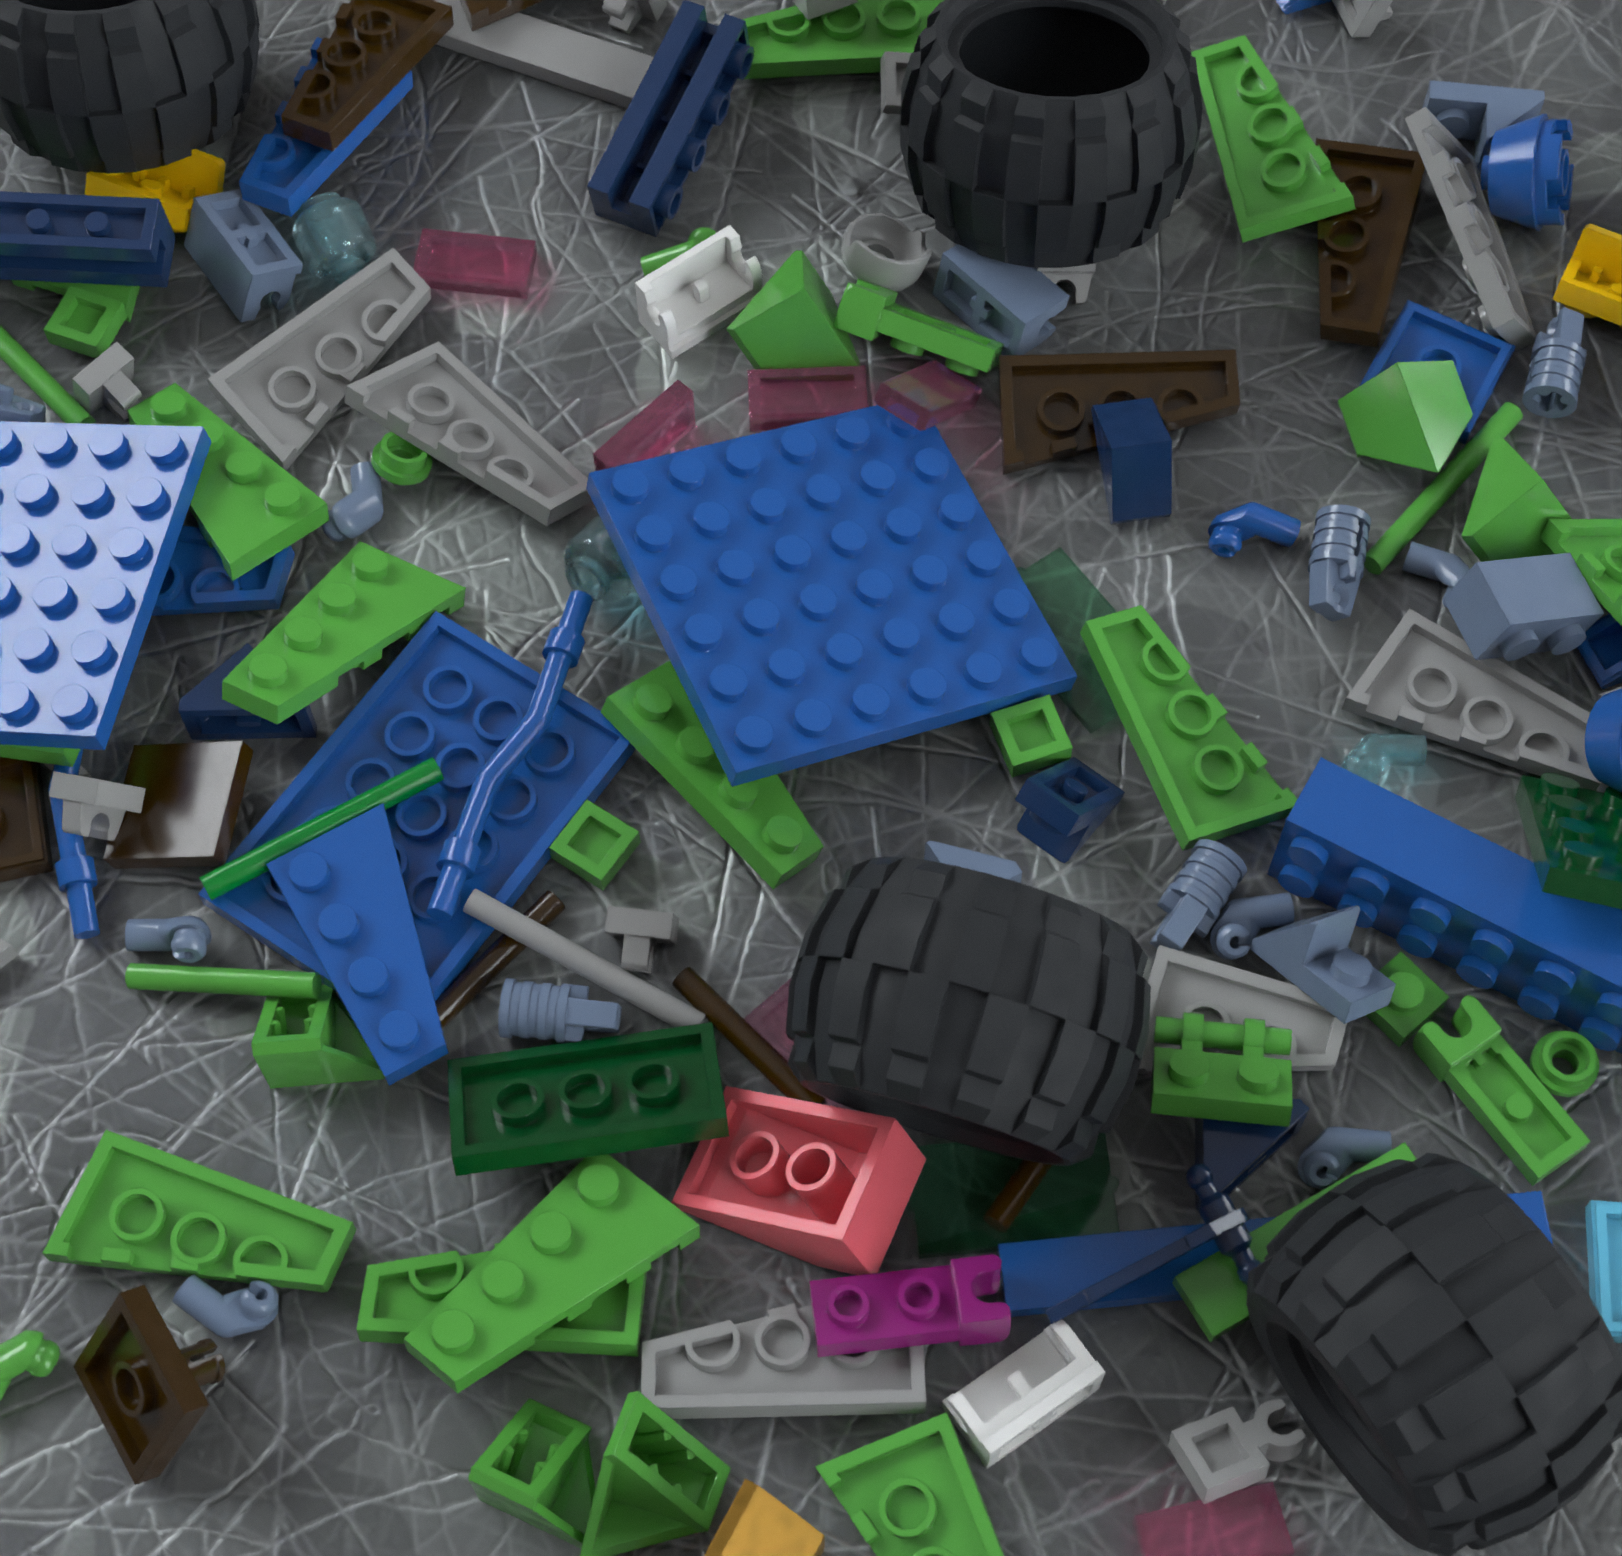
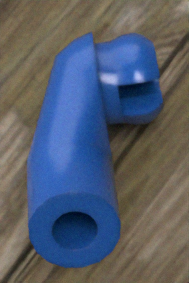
M1249 502L1221 513L1213 519L1208 528V534L1210 535L1208 545L1214 554L1221 557L1234 556L1242 548L1243 541L1255 536H1260L1289 548L1297 539L1301 522L1299 519L1259 503Z

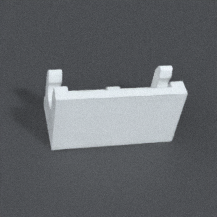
M731 225L635 282L639 322L672 359L732 323L762 289V271L756 256L751 257L747 261L744 260L741 253L740 236Z
M1061 1319L1046 1327L1041 1334L964 1388L942 1400L941 1406L949 1414L952 1422L984 1467L988 1469L1099 1390L1105 1371L1099 1362L1094 1360L1068 1324Z

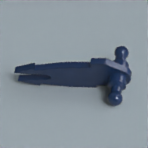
M1204 1164L1192 1165L1186 1172V1182L1191 1189L1195 1190L1200 1199L1198 1212L1205 1225L1045 1310L1051 1324H1054L1212 1240L1215 1241L1222 1255L1232 1258L1237 1267L1238 1278L1247 1285L1248 1272L1261 1264V1262L1255 1258L1250 1249L1253 1238L1245 1225V1222L1250 1220L1244 1207L1236 1209L1229 1194L1218 1191L1213 1181V1173L1208 1166Z

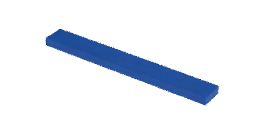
M1532 1191L1507 1194L1538 1226L1553 1245L1542 1192ZM1276 1217L1250 1219L1245 1222V1225L1250 1233ZM1205 1224L998 1244L997 1256L1002 1260L1000 1280L1003 1302L1009 1306L1011 1317L1046 1314L1045 1310L1179 1240ZM1212 1240L1081 1310L1183 1300L1172 1284L1174 1277L1218 1252L1219 1249L1215 1241Z

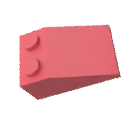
M726 1086L723 1095L729 1137L701 1140L671 1203L683 1212L815 1266L853 1275L878 1273L926 1161L925 1156L897 1119Z

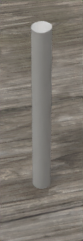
M476 888L472 891L464 905L463 912L673 1027L701 1024L706 1016L703 1012Z

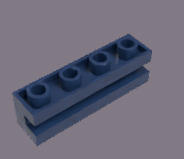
M688 0L682 2L587 185L595 215L654 237L658 236L666 219L672 220L675 217L683 197L682 187L689 173H696L701 167L707 149L706 140L713 126H720L725 120L730 106V93L737 79L743 80L751 68L754 48L749 43L745 20L725 14L720 25L717 26L708 23L705 6Z
M0 191V279L147 287L168 286L176 236L160 199Z

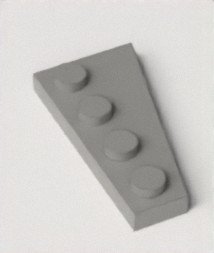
M1424 107L1406 117L1405 121L1445 213L1448 226L1464 258L1462 260L1463 270L1482 301V305L1478 307L1480 319L1491 336L1497 337L1500 335L1507 343L1516 346V351H1519L1534 343L1536 333L1495 217L1490 212L1486 191L1481 188V177L1474 157Z
M392 248L207 379L209 389L272 460L287 471L344 403L346 386L367 376L431 300V287Z
M439 341L346 386L345 404L545 526H549L592 502L586 489L588 478Z
M1410 608L1350 691L1342 707V710L1538 776H1541L1543 773L1564 775L1577 781L1581 788L1597 791L1601 784L1592 774L1585 754V730L1590 712L1496 658L1475 660L1464 639Z
M794 1303L767 1310L768 1316L734 1325L731 1320L642 1342L641 1394L671 1419L926 1413L924 1345L818 1357L811 1305L796 1309Z

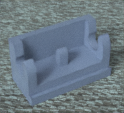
M240 189L194 197L184 247L240 323L255 320L261 308V299L273 291L271 302L277 310H281L290 298L295 276L301 273L303 264L258 205L242 200Z
M959 244L942 254L932 293L933 296L976 333L1004 343L1001 353L1003 356L1024 355L1051 336L1056 327L1047 320L1055 317L1065 309L1069 300V295L1041 271H1037V268L994 260L978 255L976 252Z

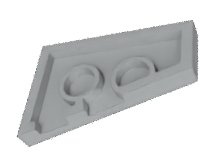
M1158 946L1148 980L1151 986L1149 1035L1138 1074H1152L1155 1047L1180 1049V1045L1154 1043L1156 1016L1182 1018L1183 1012L1204 1014V1021L1243 1024L1244 1018L1265 1020L1266 1027L1292 1029L1290 1055L1264 1054V1057L1292 1060V1071H1331L1334 1069L1347 1023L1343 1024L1296 985L1165 946ZM1202 1047L1204 1052L1240 1055V1051Z

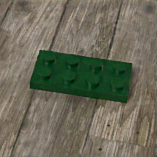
M1543 773L1540 779L1522 775L1515 800L1542 892L1622 909V793L1611 787H1607L1605 792L1581 788L1580 784L1574 779L1555 773Z
M712 1022L447 1060L451 1154L456 1176L729 1137Z

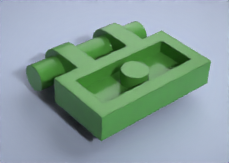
M1183 1012L1182 1018L1156 1016L1154 1043L1180 1045V1049L1154 1048L1150 1113L1289 1127L1293 1108L1292 1060L1264 1057V1054L1289 1056L1292 1029L1266 1027L1265 1020L1244 1018L1243 1024L1204 1021V1014ZM1202 1047L1240 1051V1055L1204 1052Z

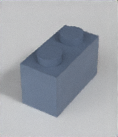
M1571 553L1476 562L1443 598L1475 660L1504 657L1507 661H1514L1531 653L1551 651L1553 655L1567 653L1585 641L1587 637L1585 632L1604 614Z

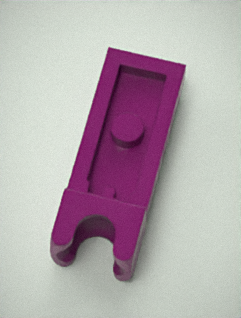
M996 1255L951 1259L950 1266L944 1265L809 1281L818 1357L958 1341L959 1346H969L1005 1340L1009 1336L1011 1329V1311L1009 1306L1003 1302L985 1303L977 1299L980 1296L995 1294L999 1290L1000 1271L1002 1268L1001 1258Z

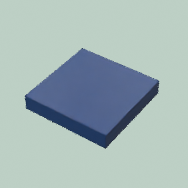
M1407 300L1360 386L1397 362L1453 360L1473 413V417L1458 439V442L1466 444L1508 366L1516 346Z

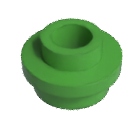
M389 432L375 445L371 463L374 470L390 483L412 485L424 481L429 476L432 467V457L393 432Z
M1554 1031L1544 1035L1534 1046L1530 1055V1069L1551 1094L1561 1097H1573L1587 1091L1595 1082L1599 1073V1059L1593 1045L1581 1034L1572 1031ZM1564 1058L1569 1061L1573 1067V1074L1566 1075L1558 1071L1553 1066L1552 1059Z

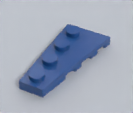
M316 37L310 48L312 58L308 66H301L294 78L295 89L305 71L312 70L317 63L316 51L323 40L322 38ZM412 71L388 93L333 152L284 135L281 115L288 102L282 101L275 113L276 126L271 134H264L239 180L242 200L292 217L413 88Z
M183 525L152 616L279 609L295 553L290 545L232 581L223 568L222 558L214 547H209L199 528Z
M382 803L267 863L266 865L388 1085H392L447 1055L449 1052L384 804Z

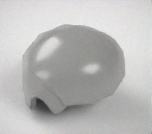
M883 213L861 214L853 222L849 223L841 243L843 262L856 281L859 278L896 292L904 290L917 281L933 251L928 248L927 250L925 249V232L922 230L910 232L909 228L901 221Z

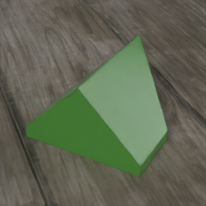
M802 250L792 253L726 329L757 373L866 377L848 332L834 327L838 307L832 293Z
M1453 360L1397 362L1338 400V406L1357 457L1367 456L1435 473L1440 472L1465 427L1473 417Z
M1504 438L1492 439L1461 537L1481 562L1555 554L1543 542L1540 536L1549 519L1572 518L1545 481Z
M322 985L321 993L317 999L266 997L251 1046L253 1057L271 1089L385 1079L345 1006L337 998L334 989Z
M639 1391L628 1393L603 1456L580 1556H614L687 1535L708 1532L731 1468Z
M529 1398L471 1467L468 1481L480 1501L581 1549L596 1490L588 1440L592 1427Z

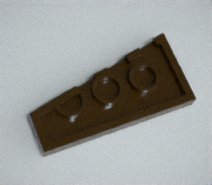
M350 0L349 4L342 3L335 16L336 28L330 38H323L316 51L317 63L312 70L305 71L281 115L284 135L333 152L454 26L452 6L434 0Z
M1316 138V146L1319 145L1330 161L1331 169L1340 182L1345 183L1353 195L1355 203L1354 210L1317 220L1320 339L1378 348L1427 171L1418 151Z
M1236 350L999 356L998 359L1003 475L1097 451L1098 447L1091 412L1093 405L1152 397L1168 432L1235 415L1240 407Z

